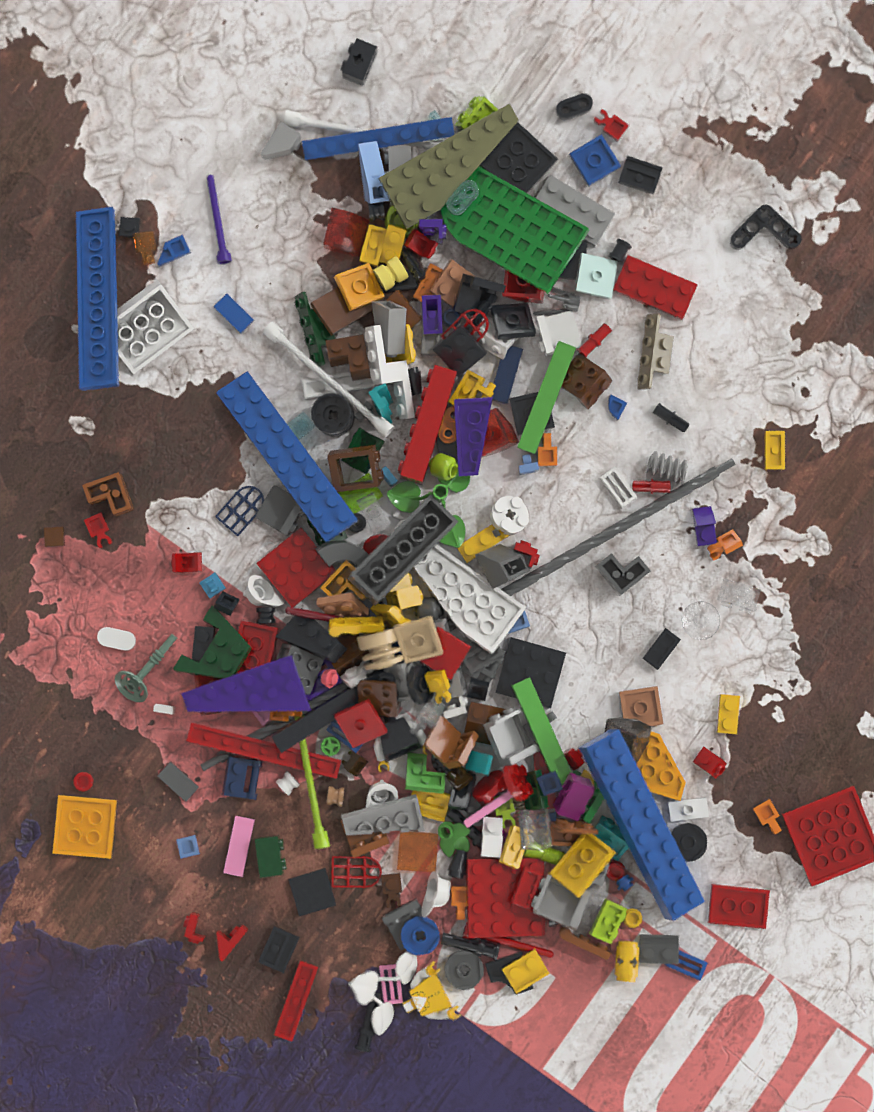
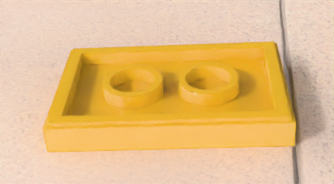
M582 833L549 875L580 898L616 852L593 834Z

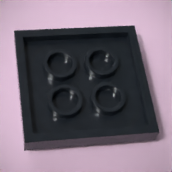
M517 122L480 166L528 193L553 167L558 158Z
M511 637L495 693L516 698L511 685L530 678L542 706L551 708L566 652Z

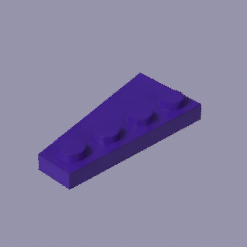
M493 397L454 399L459 476L479 475Z

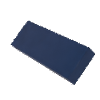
M511 346L507 350L505 358L500 360L494 380L496 387L493 390V401L508 404L523 349Z

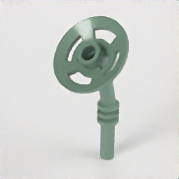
M172 633L158 650L156 649L155 653H152L153 656L149 657L150 660L137 675L128 671H120L115 675V684L126 698L134 702H143L147 699L148 691L142 680L156 664H159V661H162V658L165 657L164 654L177 640V637Z

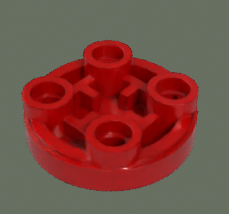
M517 764L506 765L503 768V777L508 791L517 801L527 799L529 795L533 794V788L527 782L526 768L523 765L518 766Z
M495 770L490 772L489 775H485L475 785L472 793L473 798L477 802H483L485 805L491 803L498 792H503L507 788L503 772Z

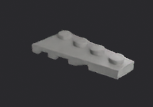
M416 794L341 815L346 835L371 834L372 832L389 833V831H425Z

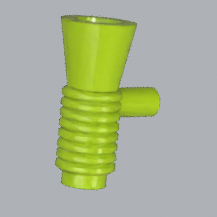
M528 839L523 857L536 858L557 865L565 855V852L552 849L553 845H548L547 839L545 846Z

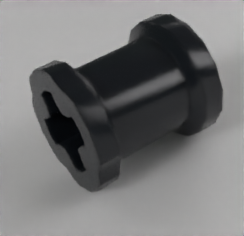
M618 238L615 248L612 252H609L608 256L612 260L623 264V258L627 251L631 250L632 246Z

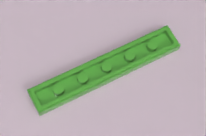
M558 341L517 448L535 455L576 347Z
M526 678L511 685L549 772L556 770L563 786L569 773L572 772L530 678Z

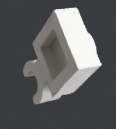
M364 660L359 667L354 666L346 670L345 674L340 678L344 684L352 689L360 680L367 678L366 674L373 672L375 669L365 670L364 664L369 663V660Z

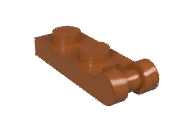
M567 927L560 928L559 934L563 940L603 959H609L611 953L607 950L608 946L600 942L597 945L591 943V938L583 934L576 936Z

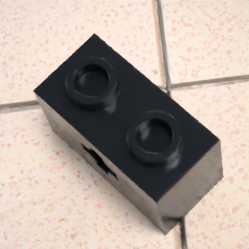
M356 38L355 43H351L349 46L348 59L344 60L340 70L342 71L343 78L364 86L377 56L378 46ZM361 59L362 62L355 64V61Z

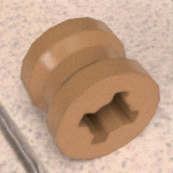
M329 786L327 805L337 804L338 807H342L345 788L335 789L333 786Z

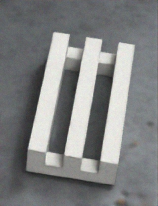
M613 467L599 478L621 509L637 498L616 467ZM613 472L618 477L623 486L626 488L628 493L631 495V498H628L626 496V494L621 489L619 484L613 478V476L611 475ZM606 477L610 479L612 484L623 497V499L625 500L624 503L621 501V499L615 493V491L610 486L608 481L605 479Z

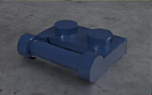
M228 756L222 795L257 800V782L263 761ZM247 765L252 766L248 792H243Z

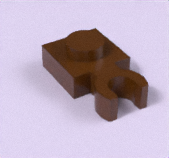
M400 873L382 874L383 895H389L386 900L387 908H390V901L393 899L397 901V906L400 907L401 900L397 896V893H402Z

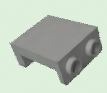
M514 707L505 709L503 715L496 714L489 718L490 721L483 724L500 767L513 765L540 751L537 743L530 745L518 717V714L523 712L522 708L514 709Z
M548 874L547 878H542L539 889H541L539 897L535 895L531 907H534L533 913L576 931L592 892L586 890L578 898Z

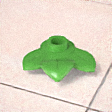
M449 821L439 825L440 847L446 856L451 857L455 849L465 852L470 850V842L466 837L470 830L462 823L453 824Z

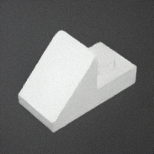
M483 817L481 857H501L503 818Z

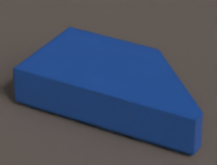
M183 234L165 242L157 263L159 267L191 253Z

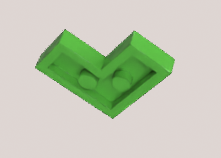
M408 753L405 790L444 794L445 773L426 771V754Z

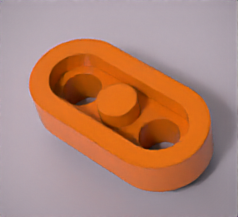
M454 406L449 407L445 411L439 430V439L445 444H452L456 441L455 419H452L450 416L451 413L455 412ZM447 430L452 432L450 437L445 436Z

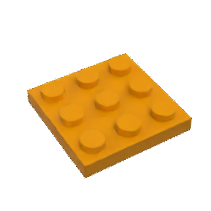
M58 795L53 854L111 859L117 800Z

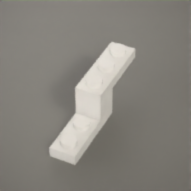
M381 326L365 327V340L369 350L367 355L371 364L370 375L373 384L394 382V394L397 399L396 410L399 419L415 418L407 361L386 363Z

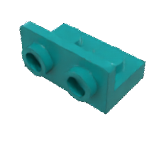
M385 383L377 385L368 392L373 405L380 417L393 423L390 417L393 413L389 408L393 400Z
M602 815L594 827L598 830V834L593 835L613 849L616 854L612 858L619 861L629 847L615 822Z

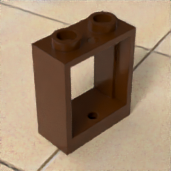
M376 445L332 450L327 455L332 485L337 492L379 487L382 480H384L383 470L379 468V462L381 461L380 452L376 450ZM368 455L373 480L344 484L340 459Z

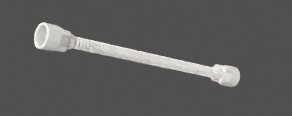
M286 110L284 124L291 127L299 128L300 125H309L328 130L333 129V131L343 133L365 131L362 128H352V126L307 119L305 116H302V113ZM434 139L409 143V145L421 146L428 150L444 140Z
M274 322L269 323L265 327L264 335L274 343L278 342L286 347L360 413L371 420V423L374 425L373 429L383 438L391 434L394 426L383 417L375 416L333 378L329 377L317 364L313 363L310 358L286 339V336L283 334L284 331Z

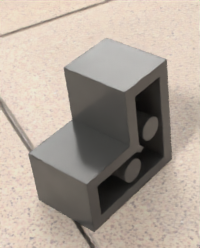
M612 553L595 566L618 596H621L651 572L639 556L623 568Z

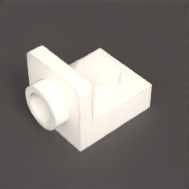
M458 696L461 704L459 707H457V704L445 707L446 711H443L444 718L448 719L467 713L466 708H469L467 697Z

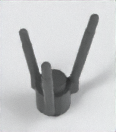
M553 287L551 291L564 295V297L552 294L547 296L563 301V307L566 309L533 312V315H551L567 311H578L580 296H575L573 293Z

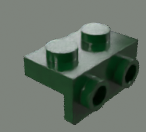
M359 427L357 432L354 433L348 448L376 445V450L380 451L385 441ZM368 455L341 459L349 467L367 475L371 468Z

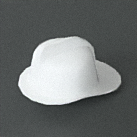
M253 575L248 579V586L243 592V596L247 597L251 604L255 606L265 604L280 606L286 602L285 598L268 578Z
M383 780L373 784L368 791L366 808L397 800V789Z
M436 871L430 874L427 882L426 894L421 909L423 917H427L433 907L445 905L450 897L451 882L439 878Z

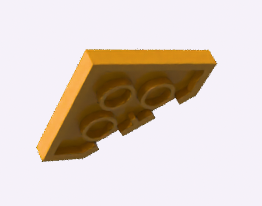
M640 728L632 756L650 792L681 801L686 782L665 746L662 737L658 733Z

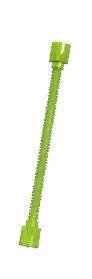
M304 739L300 741L299 747H301L300 752H302L304 774H306L305 779H307L306 784L315 823L312 837L314 849L329 847L330 844L327 831H324L322 823H320L321 818H319L320 813L318 801H316L317 796H315L316 791H314L313 774H311L312 769H310L311 764H309L310 759H308L307 742Z

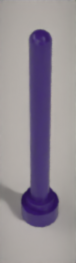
M210 174L206 179L219 248L216 259L217 264H228L232 262V257L229 250H226L214 176Z

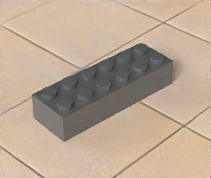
M430 495L350 574L348 580L376 606L456 526L458 521Z

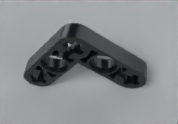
M766 204L761 205L730 238L731 247L735 250H741L765 227L788 249L797 248L802 240L799 232L770 205ZM761 210H767L769 212L768 217H770L771 219L773 216L775 217V219L771 222L770 225L768 224V222L770 221L768 217H761ZM748 223H755L757 230L755 232L748 231ZM774 223H782L784 226L783 231H775ZM788 229L789 232H788L787 235H785L784 238H783L781 235H783V234L786 232V230ZM744 232L746 236L741 241L743 244H735L736 239L734 237L739 238ZM793 236H795V237H796V240H795L796 244H795L794 242L790 244V243L788 242V241H789V237L792 238Z

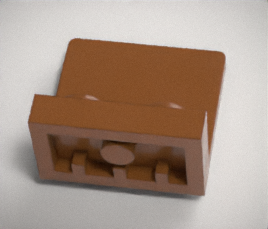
M341 820L340 822L345 832L343 821ZM372 832L371 834L346 835L353 858L390 844L387 833Z

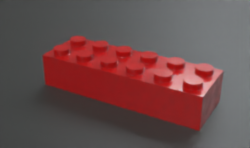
M434 365V369H429L426 379L427 383H429L428 388H423L421 395L423 403L422 406L418 405L415 414L417 422L416 424L412 423L409 437L412 438L410 442H406L403 452L406 457L404 461H400L398 467L401 479L423 485L441 423L455 384L457 371Z

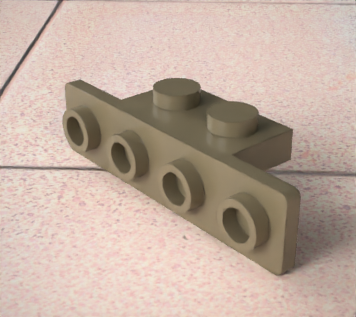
M658 313L648 314L645 320L640 370L637 379V389L639 390L652 388L654 372L669 374L674 336L659 333L661 314Z

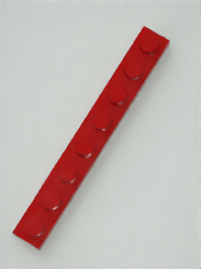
M192 722L190 724L186 742L297 770H305L301 757L302 752L299 749L289 748L281 753L275 743ZM308 752L312 773L337 779L341 760Z

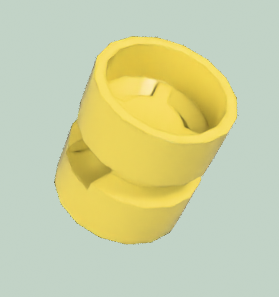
M397 256L388 260L387 266L381 265L373 270L385 291L395 285V281L400 283L409 277Z

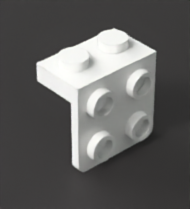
M572 311L544 317V315L536 317L534 326L536 334L539 333L540 335L539 347L541 352L545 353V357L553 355L558 341L574 346L576 349L581 347L582 343Z

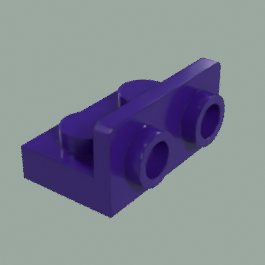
M419 219L420 233H423L425 236H435V233H439V244H442L443 239H446V225H443L442 219Z

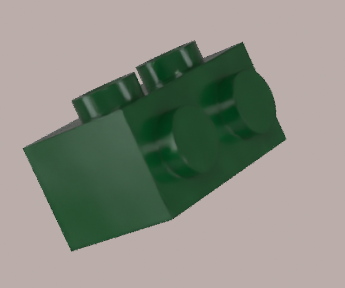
M279 835L255 838L259 877L283 875L284 870H287L286 858H282L281 853L284 850L283 839H280Z

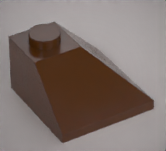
M470 701L464 733L475 731L479 735L476 742L491 745L483 724L489 722L491 716L496 714L503 715L505 709Z

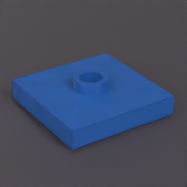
M602 134L569 153L570 158L588 187L621 168L619 161Z

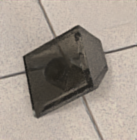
M636 718L607 719L605 732L610 729H619L637 764L649 743L651 726Z

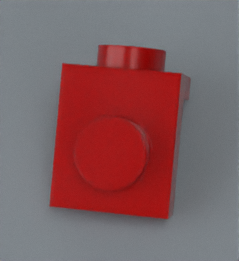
M413 229L404 246L419 257L430 259L436 251L438 242L430 240L418 230Z
M523 540L520 543L516 542L513 550L531 556L528 564L529 568H532L533 565L537 566L540 557L537 554L538 549L531 547V543Z
M202 552L172 553V572H202Z
M704 746L693 760L694 764L715 779L725 771L727 764L722 758Z
M192 912L190 916H186L183 927L186 928L184 937H187L189 942L199 944V941L203 942L205 940V936L195 933L200 914Z

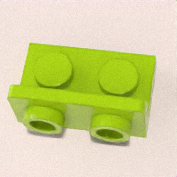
M485 96L474 97L469 102L468 109L458 116L455 126L464 130L498 109Z
M605 898L589 934L611 944L618 935V928L621 922L626 918L627 908Z

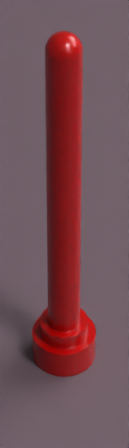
M466 922L462 937L466 939H471L468 938V928ZM505 937L480 938L526 952L536 949L538 955L547 958L554 956L551 950Z

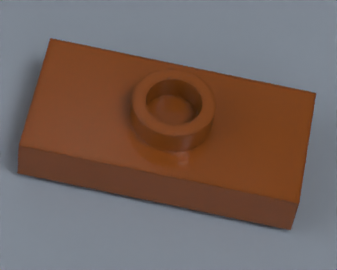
M399 290L395 291L385 300L392 301L406 308V324L410 325V329L422 320L421 316Z

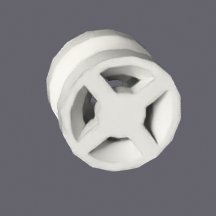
M288 771L284 773L282 779L276 781L278 786L287 795L291 794L293 788H297L300 785Z

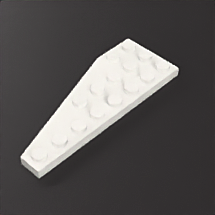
M400 520V522L393 529V531L397 529L404 521ZM438 545L413 568L459 631L490 654L495 652L526 610L525 606L498 587L492 589L487 579Z

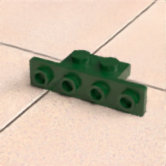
M301 292L294 297V303L298 310L299 322L305 335V344L308 346L309 358L317 366L322 367L325 365V359L321 347L326 346L327 340L336 339L335 334L330 335L314 309L310 308L306 292Z

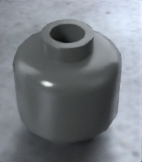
M435 597L423 598L422 605L414 607L415 616H418L419 619L432 616L433 620H437L443 616L444 609Z

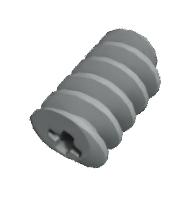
M654 451L649 458L645 474L651 469L652 476L658 471L659 478L665 473L667 480L674 476V482L681 478V484H683L688 468L687 460H683L681 464L679 458H676L673 462L672 456H668L665 460L664 453L658 458L657 451Z

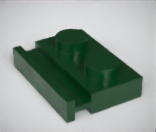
M541 769L527 772L526 779L533 788V794L524 800L526 812L549 808L548 797L543 795L537 779L538 776L542 775Z

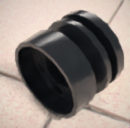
M335 393L324 394L314 402L311 409V418L314 425L325 435L332 437L342 436L353 427L355 412L351 404L341 395ZM333 412L337 414V420L331 419Z

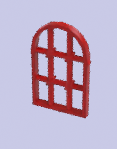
M469 309L462 313L441 335L443 339L446 338L445 335L451 328L455 330L456 327L454 325L464 317L466 323L463 326L466 327L470 324L473 327V331L470 334L473 335L477 332L480 335L477 339L479 342L488 331L489 321L481 310ZM470 311H475L476 313L470 319L465 315ZM480 313L484 320L476 327L472 320ZM486 322V328L482 334L479 330L480 327Z
M332 856L331 887L364 889L374 886L381 878V866L372 857H355L363 859V865L350 864V858H353V856ZM334 858H347V865H334ZM366 859L373 860L377 865L366 864ZM334 868L347 869V876H335ZM350 868L363 869V876H351ZM366 868H379V876L366 875ZM334 879L347 880L346 885H334ZM350 879L363 880V885H350ZM366 879H377L375 883L366 885Z

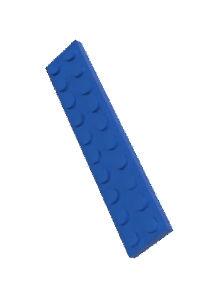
M113 207L76 212L79 389L81 391L119 386L115 209Z
M248 371L216 392L326 543L358 522L353 512Z

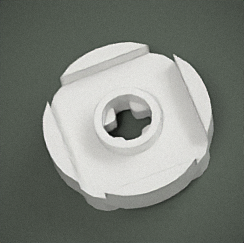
M504 496L498 499L490 512L493 526L507 535L517 534L529 522L528 510L519 497ZM508 511H510L513 514V520H511L510 517H506L505 514H507Z

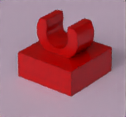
M571 748L564 753L566 761L573 771L585 763L579 749L575 751Z

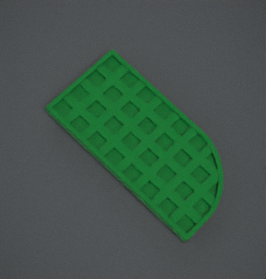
M479 166L441 208L445 225L457 242L549 294L589 232L588 227Z

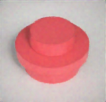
M326 669L322 673L321 683L327 688H332L338 682L337 671L335 669Z

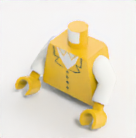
M433 961L426 968L416 973L409 989L412 998L403 1002V1006L407 1013L418 1009L421 1016L430 1019L442 1020L450 1018L455 1020L461 1016V1014L457 1015L454 1012L459 1006L452 1007L437 976L440 968L434 970L432 966L435 962Z

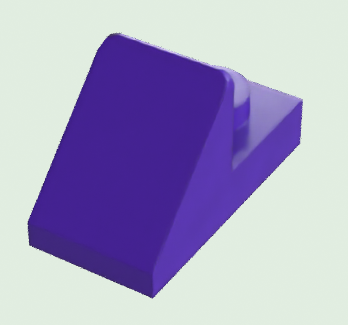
M441 295L422 296L423 333H443Z
M712 507L693 508L692 513L697 547L717 543L715 533L716 520Z

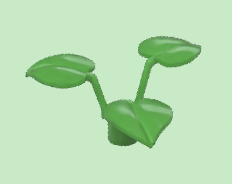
M457 472L454 478L447 481L438 478L441 484L436 485L432 492H428V494L419 497L421 490L416 483L404 481L389 490L387 496L394 507L405 513L414 512L420 506L419 500H424L430 495L446 509L445 500L448 495V487L453 492L464 491L470 483V476H459V472ZM452 515L458 523L440 542L459 548L465 539V524L459 516Z

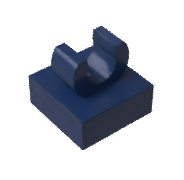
M556 770L537 777L544 796L563 789Z

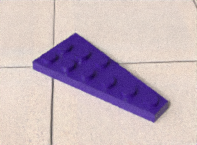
M292 655L181 693L187 712L311 711Z

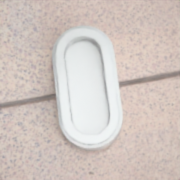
M104 627L97 635L101 645L128 651L134 648L136 644L134 634L124 630Z

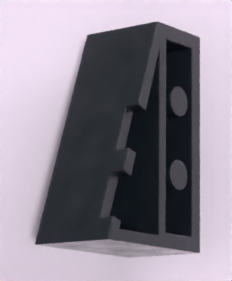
M295 615L276 636L285 644L295 646L334 664L347 650L344 645L331 636L315 619Z

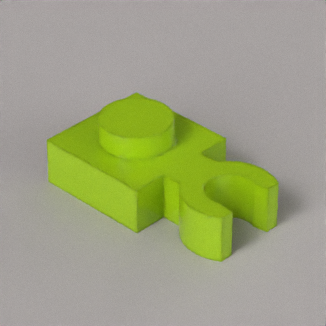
M501 795L494 796L493 800H495ZM511 798L495 809L496 816L502 815L503 817L502 828H505L504 822L507 819L512 821V825L516 824L515 819L510 815L511 812H515Z

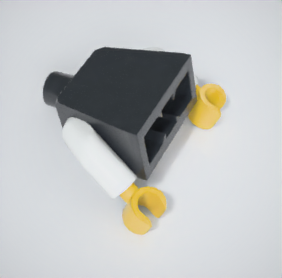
M383 716L387 733L375 738L374 742L377 761L380 762L378 765L379 772H382L380 767L382 764H385L389 771L390 764L388 761L421 748V745H423L422 751L424 754L428 755L425 752L426 747L424 746L427 736L420 726L412 721H406L404 717L396 719V717Z

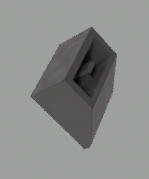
M502 544L475 554L492 589L530 571L522 553Z

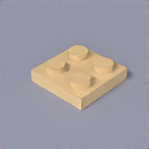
M432 616L394 626L405 664L443 654Z

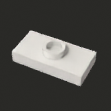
M706 797L668 802L670 821L709 817Z

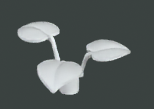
M408 951L403 953L396 963V977H378L375 972H367L363 975H358L350 983L359 1003L367 1004L372 999L378 1003L379 1007L375 1008L372 1013V1026L377 1035L385 1032L394 1016L392 1004L389 1002L383 1004L374 996L378 981H398L400 979L402 984L410 982L417 970V956Z

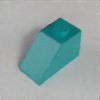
M471 750L468 761L465 764V769L489 775L493 756Z

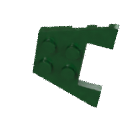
M211 606L203 621L219 629L199 663L181 655L173 670L178 673L183 672L190 673V675L224 679L238 673L252 648L222 614L213 608L214 606Z

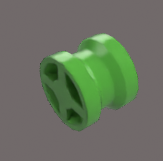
M334 736L326 737L321 743L322 752L328 756L337 754L341 748L340 741Z

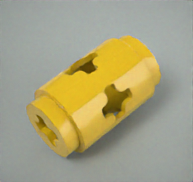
M618 941L615 958L617 981L636 982L640 948L638 947V942ZM619 956L620 959L623 960V962H621L620 965L619 962H617ZM634 957H635V960H637V962H636V964H635V967H634V963H631V960H633Z

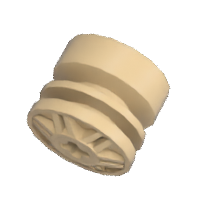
M394 627L386 628L384 632L377 634L367 633L357 637L360 650H369L370 652L363 656L362 660L372 659L371 662L364 664L365 670L384 669L404 660L402 654L394 655V653L401 651L400 646L392 647V643L398 641Z

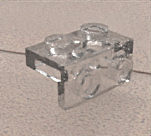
M549 810L518 811L522 850L541 851L552 847Z

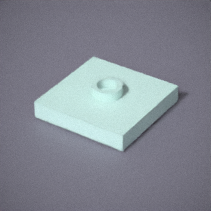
M581 253L574 291L611 299L618 261Z

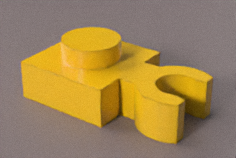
M445 670L427 672L424 676L430 693L436 692V703L440 704L442 697L449 703L451 694L447 690L450 688V684Z

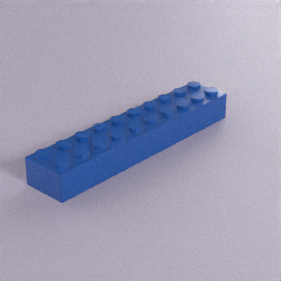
M610 729L578 747L664 919L675 921L704 903L705 900L620 730Z

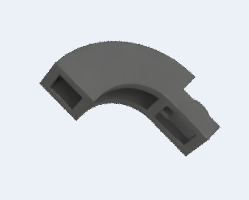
M343 540L325 542L314 548L328 566L339 560H350L358 567L369 556L365 550L356 544Z

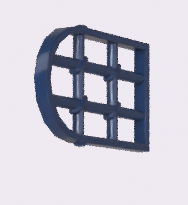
M254 486L242 487L235 492L233 497L215 517L236 536H239L256 517L259 510L255 507V504L261 497L263 504L264 496ZM251 488L245 496L239 493L243 489ZM255 489L260 495L253 503H250L247 497ZM238 495L241 501L233 509L229 504ZM245 501L249 505L248 509L242 515H239L236 511ZM227 507L230 513L222 521L218 516ZM253 508L256 514L247 522L244 519L245 515ZM234 513L238 520L230 528L225 522ZM242 520L246 525L237 534L233 529Z

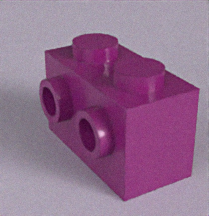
M569 773L562 786L563 789L560 790L553 806L558 815L578 821L586 810L587 802L593 797L595 788L590 779Z

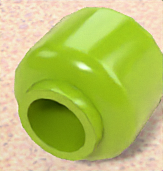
M438 453L429 461L431 475L447 481L454 478L458 472L456 459L449 455Z

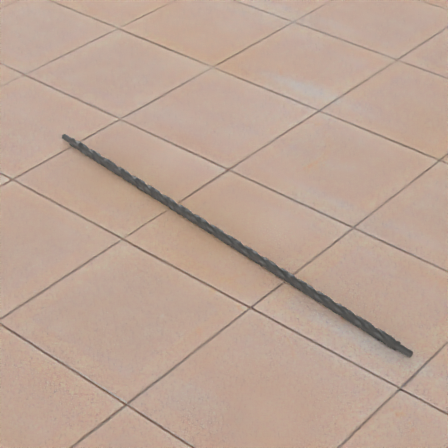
M731 458L716 468L714 466L708 469L703 474L689 480L679 488L663 495L653 503L637 510L627 518L618 521L601 533L592 536L575 548L566 551L549 563L540 566L501 590L509 596L522 591L540 578L548 576L566 563L574 561L592 548L600 546L618 533L626 531L644 518L652 516L669 504L690 494L693 490L716 479L720 473L736 465L734 460ZM451 619L447 621L450 632L457 628ZM341 683L310 701L311 710L349 687ZM302 711V716L310 711ZM289 716L288 722L273 720L265 727L247 735V737L263 740L295 721L294 716ZM219 751L215 757L201 764V768L203 771H206L220 762H225L228 756L233 757L237 754Z

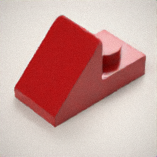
M242 924L240 928L236 926L229 934L232 937L231 939L220 930L216 932L219 959L222 962L248 931L245 925Z

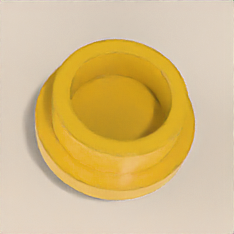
M635 908L627 909L626 918L623 922L627 927L636 928L642 922V915Z

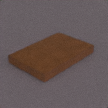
M339 287L312 301L310 304L331 336L373 312L372 303L350 311Z

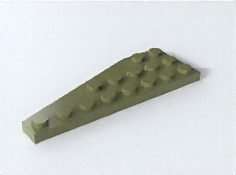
M510 103L378 178L406 229L418 223L419 219H425L439 211L519 121Z

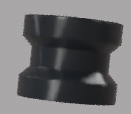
M383 202L378 204L368 203L370 222L375 221V219L385 220Z
M256 608L258 613L256 623H276L274 618L275 608Z

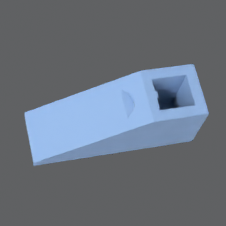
M377 141L358 144L365 201L370 204L389 201L378 179L385 173Z

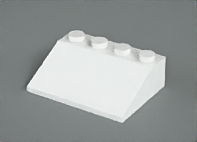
M155 280L117 309L118 355L130 371L135 374L194 329L158 280Z

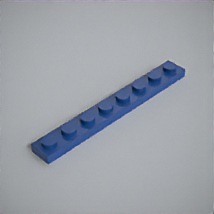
M452 117L303 140L302 145L305 160L359 152L358 144L377 141L378 148L451 137L455 133Z

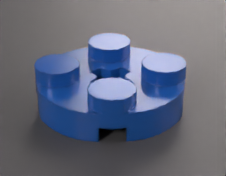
M420 915L407 920L401 930V940L404 948L413 955L431 953L439 943V929L432 919ZM422 930L424 931L425 939L418 941L416 940L417 935L415 933Z

